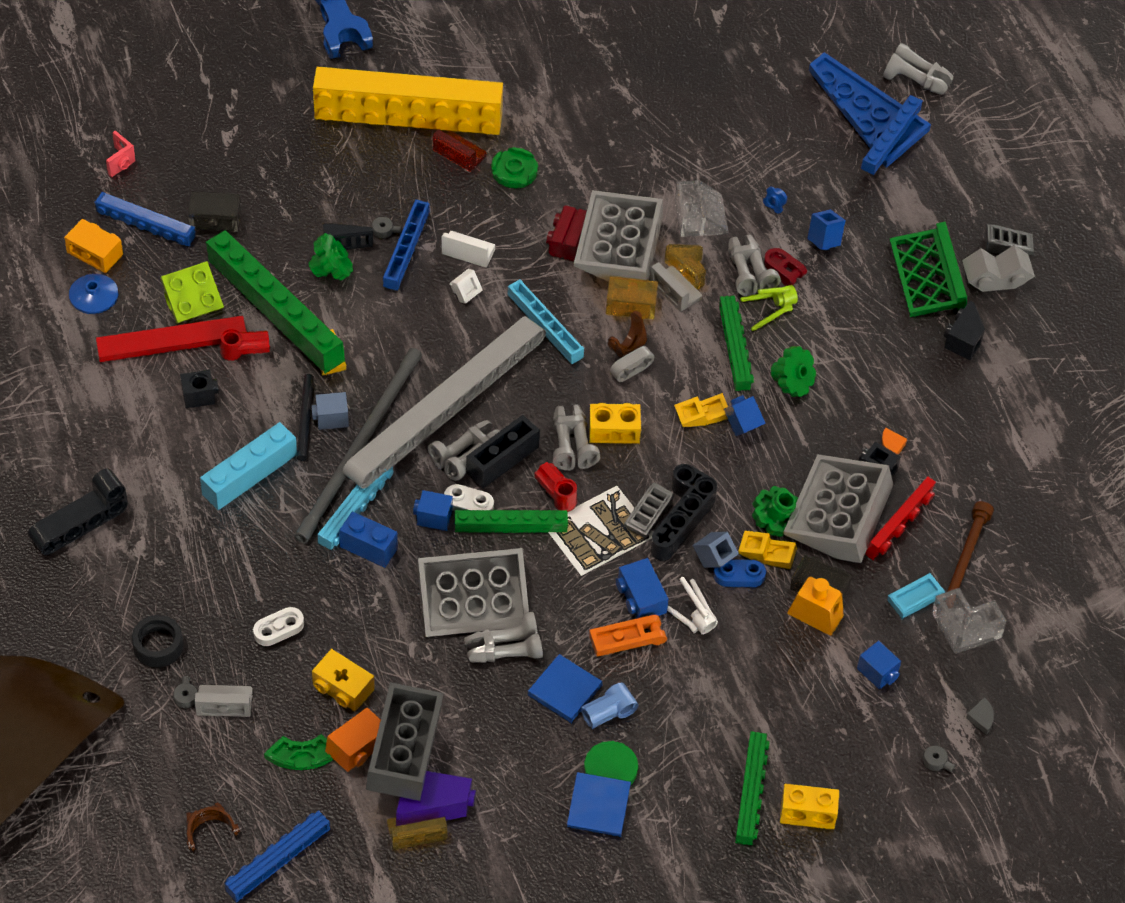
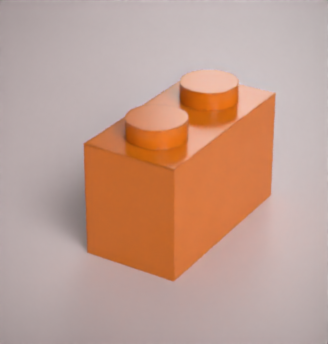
M365 708L327 736L325 752L330 754L347 772L355 766L360 767L373 754L381 719L370 709Z

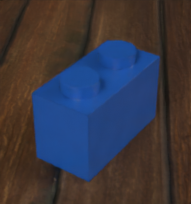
M353 511L339 530L341 548L384 568L398 549L397 531Z
M648 558L619 567L616 585L618 591L624 593L626 597V605L630 614H634L637 619L667 613L669 599Z

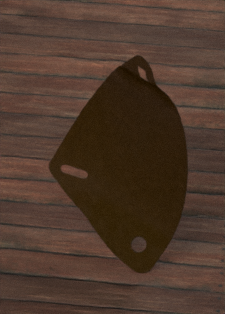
M0 656V825L88 735L124 706V699L120 695L77 672L45 660L24 656ZM85 692H92L100 697V701L96 703L89 702L82 695Z

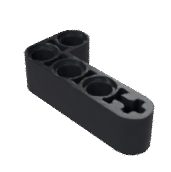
M680 464L674 468L672 490L681 499L652 535L651 555L659 561L669 560L713 507L716 500V481L689 464Z
M105 468L96 473L92 479L93 491L32 525L28 531V536L43 555L54 553L119 516L126 510L128 506L126 488L111 469Z

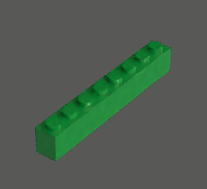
M226 230L206 241L209 262L325 374L345 362L343 342Z

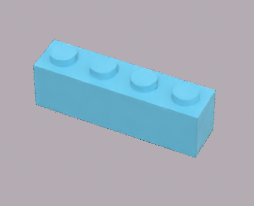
M280 422L201 476L202 495L217 510H220L297 455L296 437Z

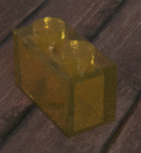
M610 277L606 314L631 317L633 311H639L642 314V319H654L658 281Z

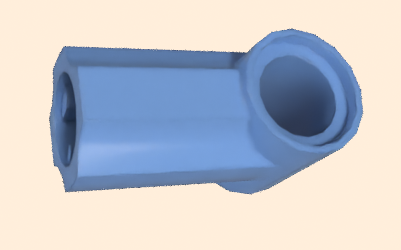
M617 683L610 687L604 696L582 706L581 712L587 725L593 729L617 716L620 719L630 716L637 710L639 705L624 683Z

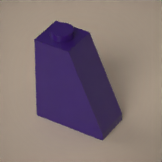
M427 771L420 801L400 797L396 812V828L405 829L466 817L468 806H474L476 790H471L472 779Z

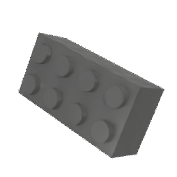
M390 682L368 770L366 790L420 801L441 713L443 693Z

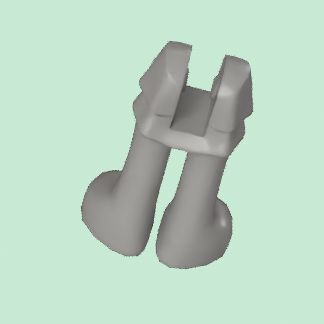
M903 43L899 44L883 73V77L888 80L893 79L897 74H903L923 86V89L941 95L947 91L948 85L953 80V75L946 68L940 67L937 62L934 65L927 62Z
M745 235V245L741 246L737 237L730 238L728 252L731 254V260L736 265L739 275L735 282L737 292L743 296H750L756 294L757 286L758 289L776 288L780 284L781 278L776 270H766L761 256L762 250L752 235ZM751 262L755 276L750 273L747 263Z
M578 404L572 406V416L565 415L563 406L555 408L553 421L555 422L554 429L558 434L559 448L553 452L552 459L554 465L559 469L572 470L575 467L576 460L571 448L570 434L575 435L577 463L580 469L594 466L600 460L599 449L593 444H588L586 415Z
M485 420L474 425V427L468 428L467 432L448 446H445L440 441H434L428 446V452L435 465L439 469L444 468L447 477L457 481L466 473V456L500 432V430L495 429L490 432L493 425L490 421ZM470 445L473 446V448H471L464 455L460 456L459 458L456 457Z
M533 611L523 615L519 626L502 630L486 629L483 632L479 631L464 638L465 647L471 649L467 652L468 659L473 663L495 662V659L502 657L528 656L534 659L543 658L539 634H537V625ZM525 640L520 643L495 646L497 643Z

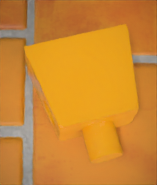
M808 577L787 614L831 636L843 618L842 593L829 586L826 579Z

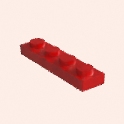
M928 476L870 541L865 553L866 556L874 560L879 553L884 555L892 544L890 542L892 538H899L906 528L905 523L908 520L913 522L921 511L919 507L922 504L928 505L935 495L932 490L936 481Z

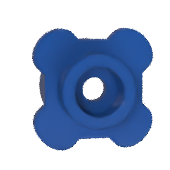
M768 187L763 203L779 214L783 211L782 206L787 202V195L780 188Z

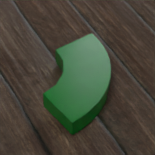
M322 734L312 740L303 742L292 741L282 736L264 753V758L269 762L293 770L313 769L334 760L330 754L325 752L327 738Z

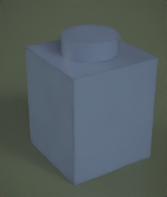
M346 392L316 395V405H311L312 418L313 420H318L319 430L349 427Z
M711 532L692 545L704 568L721 567L739 554L728 532Z

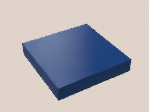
M559 654L528 690V696L572 723L581 712V707L586 705L602 687V681Z
M577 772L567 827L621 837L631 782Z

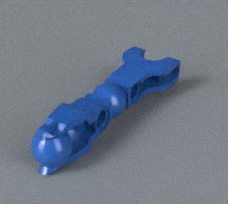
M315 0L320 5V11L326 23L323 31V45L330 59L340 57V45L347 41L357 43L362 50L373 48V37L367 21L351 14L345 0Z

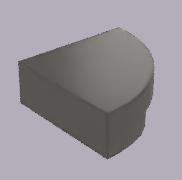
M984 697L967 713L966 719L986 735L992 727L994 712L991 704Z

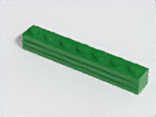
M734 295L720 296L719 310L735 391L750 390L751 384L754 383L753 374H750L751 362L747 360L749 359V352L745 350L746 338H743L742 335L744 334V327L740 325L742 317L741 313H738L739 302L736 301Z
M455 510V532L548 533L567 532L568 528L567 510Z
M750 732L735 843L752 846L753 839L757 840L758 829H755V824L759 825L760 814H757V809L761 810L762 799H759V794L763 795L764 785L761 784V780L765 779L766 770L763 769V765L767 764L768 755H765V750L768 751L770 742L767 740L766 733Z

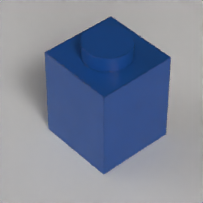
M831 209L813 213L808 240L821 250L840 246L845 220Z
M744 395L730 400L731 406L724 409L735 436L766 424L754 396L745 399Z
M423 490L420 500H415L413 514L417 515V525L447 531L453 511V496Z
M877 641L860 655L857 669L878 689H881L884 685H891L897 680L900 675L901 661L880 641Z

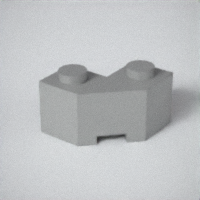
M1015 245L996 257L980 248L962 260L968 283L982 292L1016 289L1035 277L1029 255Z

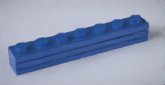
M909 95L862 160V170L872 175L876 173L911 122L921 111L923 100Z
M101 192L95 201L98 213L108 215L115 220H121L128 225H134L141 230L150 231L154 235L163 236L167 240L176 241L180 245L190 246L196 237L194 226Z
M415 199L384 274L383 287L398 291L430 213V203Z
M319 810L315 814L311 813L306 818V821L302 824H297L289 834H284L275 845L271 844L266 849V852L262 855H257L248 866L244 865L235 876H230L224 883L225 891L237 903L330 830V821Z

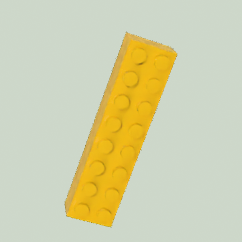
M327 67L316 68L313 84L315 119L500 135L503 109V83Z

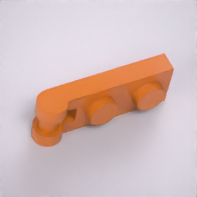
M650 615L589 630V637L596 657L650 644L660 645L667 641L665 631L660 628L662 623L658 615ZM644 629H648L651 632L645 633Z

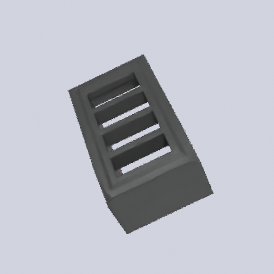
M987 224L984 235L985 251L988 253L1001 254L1015 245L1028 255L1034 254L1033 234ZM1022 241H1026L1027 246H1023Z
M653 482L624 523V527L646 539L672 506L674 494ZM642 511H644L645 513L651 515L652 518L649 517V516H647L646 514L642 513ZM638 518L639 520L645 522L647 526H644L643 524L637 522L636 519Z

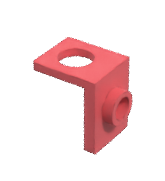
M117 131L112 132L114 147L118 152L106 160L108 175L111 178L122 170L127 169L136 161L134 145Z

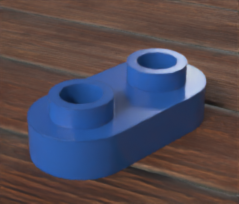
M730 560L723 566L714 568L715 581L724 587H758L764 582L766 576L765 566L756 560Z

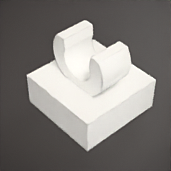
M467 269L450 283L453 293H456L459 302L465 304L483 291L475 271Z

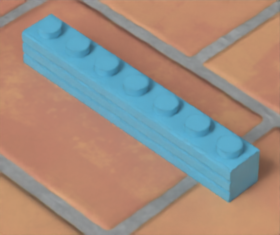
M521 279L508 286V296L529 319L546 330L545 336L571 364L584 358V347L577 342Z
M393 467L383 473L367 488L363 489L358 485L355 486L318 533V544L329 550H332L334 546H338L340 543L339 530L350 513L353 511L360 514L366 510L369 501L374 500L376 492L384 487L387 478L390 479L392 477Z

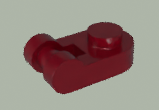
M771 248L765 253L764 266L767 270H776L785 286H793L797 278H802L807 274L806 267L786 251L780 248Z

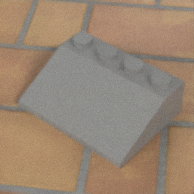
M592 190L574 266L622 288L646 291L663 220V199Z
M817 454L796 502V508L785 527L784 535L836 559L861 563L894 485L889 465Z
M522 548L417 559L426 637L481 632L486 629L501 630L519 626L523 615L529 612Z

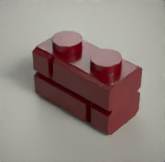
M565 205L561 214L556 213L553 222L555 229L548 232L546 244L549 245L550 256L563 257L574 262L586 210H577L575 207Z

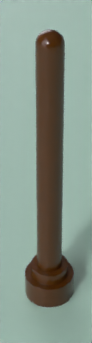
M977 501L972 509L971 514L974 521L944 598V604L948 607L954 604L983 524L990 521L993 515L994 508L987 502Z

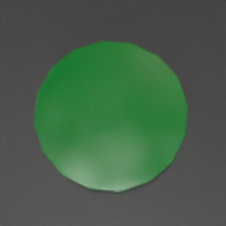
M513 147L508 148V151H500L494 156L491 172L493 178L499 184L508 188H522L531 184L537 177L538 163L531 152L523 148Z
M606 741L593 746L587 753L584 771L585 774L629 781L632 785L637 776L638 761L632 749L625 744Z

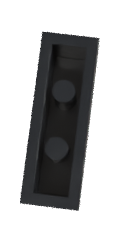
M521 415L466 456V474L484 489L539 448L540 429L524 415Z

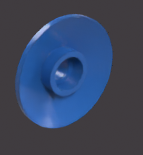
M102 274L82 276L71 285L69 290V299L73 307L87 314L102 313L110 309L118 298L116 283L108 276Z

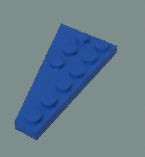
M824 52L810 63L809 71L871 149L899 111L902 104ZM917 115L882 164L885 168L928 133L931 124Z

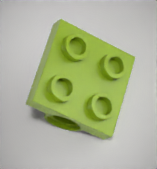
M207 261L160 277L165 290L164 295L170 311L173 312L176 324L224 308Z

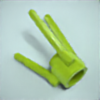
M788 285L779 288L759 289L756 295L740 298L741 302L773 297L775 305L782 307L752 326L751 331H755L783 313L793 310L792 305L798 301L794 286Z

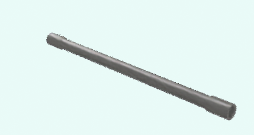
M410 348L380 400L308 516L304 518L294 534L297 541L303 544L308 543L318 526V522L347 477L343 474L345 464L366 446L408 376L414 371L422 358V353L418 349Z

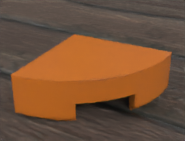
M885 428L882 435V445L899 455L905 447L907 439Z

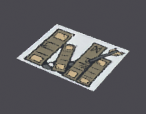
M615 486L569 511L567 532L548 533L582 576L652 539L654 532L651 531L645 539L624 527V523L634 510V507L619 487ZM638 518L636 519L637 522L643 524L644 526H647L645 522L639 520Z

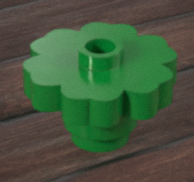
M324 233L313 242L316 254L309 261V268L315 276L325 277L331 273L336 280L342 281L353 272V264L348 258V252L331 234Z
M791 346L784 350L783 357H780L771 367V376L774 381L778 382L784 394H790L792 397H802L808 394L809 386H813L815 382L816 370L812 367L814 358L809 350H803L801 346Z
M773 486L769 491L761 490L752 503L755 508L752 517L756 525L760 528L766 527V532L772 536L783 537L788 520L796 508L798 497L788 492L786 488H779L777 486Z

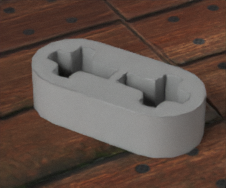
M642 346L617 360L611 366L610 373L618 382H623L648 368L654 361L655 356L646 346Z

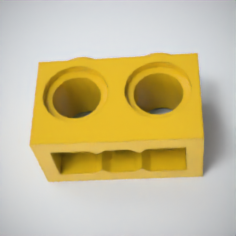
M590 404L589 443L640 444V404Z
M784 784L780 823L834 829L838 815L839 790Z

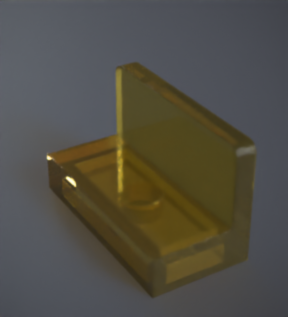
M396 817L387 819L393 850L447 840L445 817L396 826Z

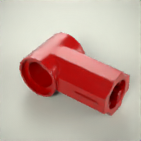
M228 328L222 331L220 335V354L226 360H237L242 354L270 352L269 334L267 331L241 333L238 329Z
M546 462L540 465L534 474L535 479L554 499V505L558 510L572 511L577 505L576 483L571 479L565 478L553 463Z

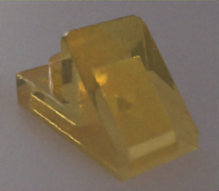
M667 245L664 262L669 266H674L697 290L704 286L706 270L700 263L703 247L699 245Z

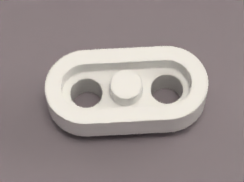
M458 484L449 486L444 492L445 495L453 496V511L494 510V499L487 492Z
M288 607L258 620L253 627L255 641L263 646H271L298 634L304 627L302 612L297 608ZM290 622L295 623L294 625H291V626L287 625V624L290 623ZM265 633L271 634L269 636H263V634Z

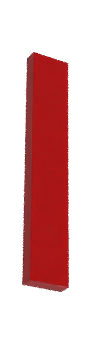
M237 316L97 337L99 361L105 362L220 344V335L225 329L235 328L241 333L246 332L244 317Z

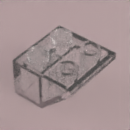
M700 180L677 182L675 205L680 236L728 234L722 194Z

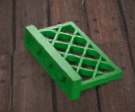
M946 222L936 223V229L890 238L891 249L910 317L957 308V311H959L961 307H966L967 295ZM933 238L934 243L928 248L920 244L922 240ZM906 243L911 247L905 253L897 249L896 245ZM916 248L925 252L921 259L911 256ZM930 255L939 259L935 267L925 262ZM907 260L916 264L912 271L902 267ZM921 267L931 271L926 278L916 274ZM935 274L945 278L941 285L930 281ZM911 279L921 283L917 290L907 286ZM926 286L936 290L931 297L921 293ZM940 293L949 296L951 301L939 302L936 298ZM917 297L927 302L922 307L913 308L912 303Z

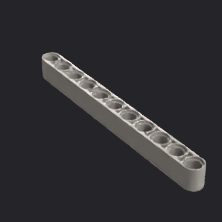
M522 317L351 457L343 468V474L363 489L370 486L383 473L393 467L534 350L543 341L546 330L528 317Z

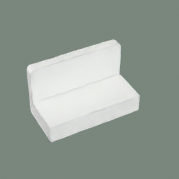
M451 230L449 234L443 233L442 254L487 268L495 251V244Z

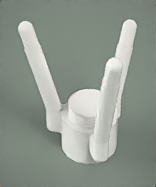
M681 577L682 585L698 609L691 614L692 622L670 606H668L667 611L687 625L693 633L699 630L701 634H706L718 624L717 618L711 612L695 580H690L693 587L692 590L686 579Z

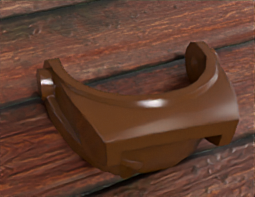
M639 311L631 313L630 330L621 344L613 336L608 339V347L620 358L644 346L647 341L646 329L642 314Z
M218 802L213 806L195 810L193 813H187L186 843L189 850H196L192 838L193 833L200 824L206 821H222L230 826L234 836L239 835L240 829L238 824H234L230 815Z

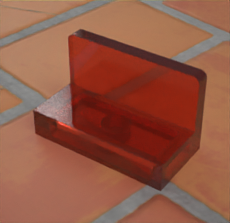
M438 129L433 134V151L469 172L486 157L485 150L452 131L446 134Z

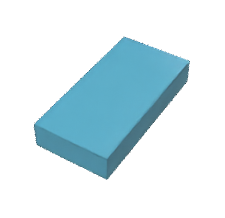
M929 573L888 595L887 601L903 619L944 597L945 591Z

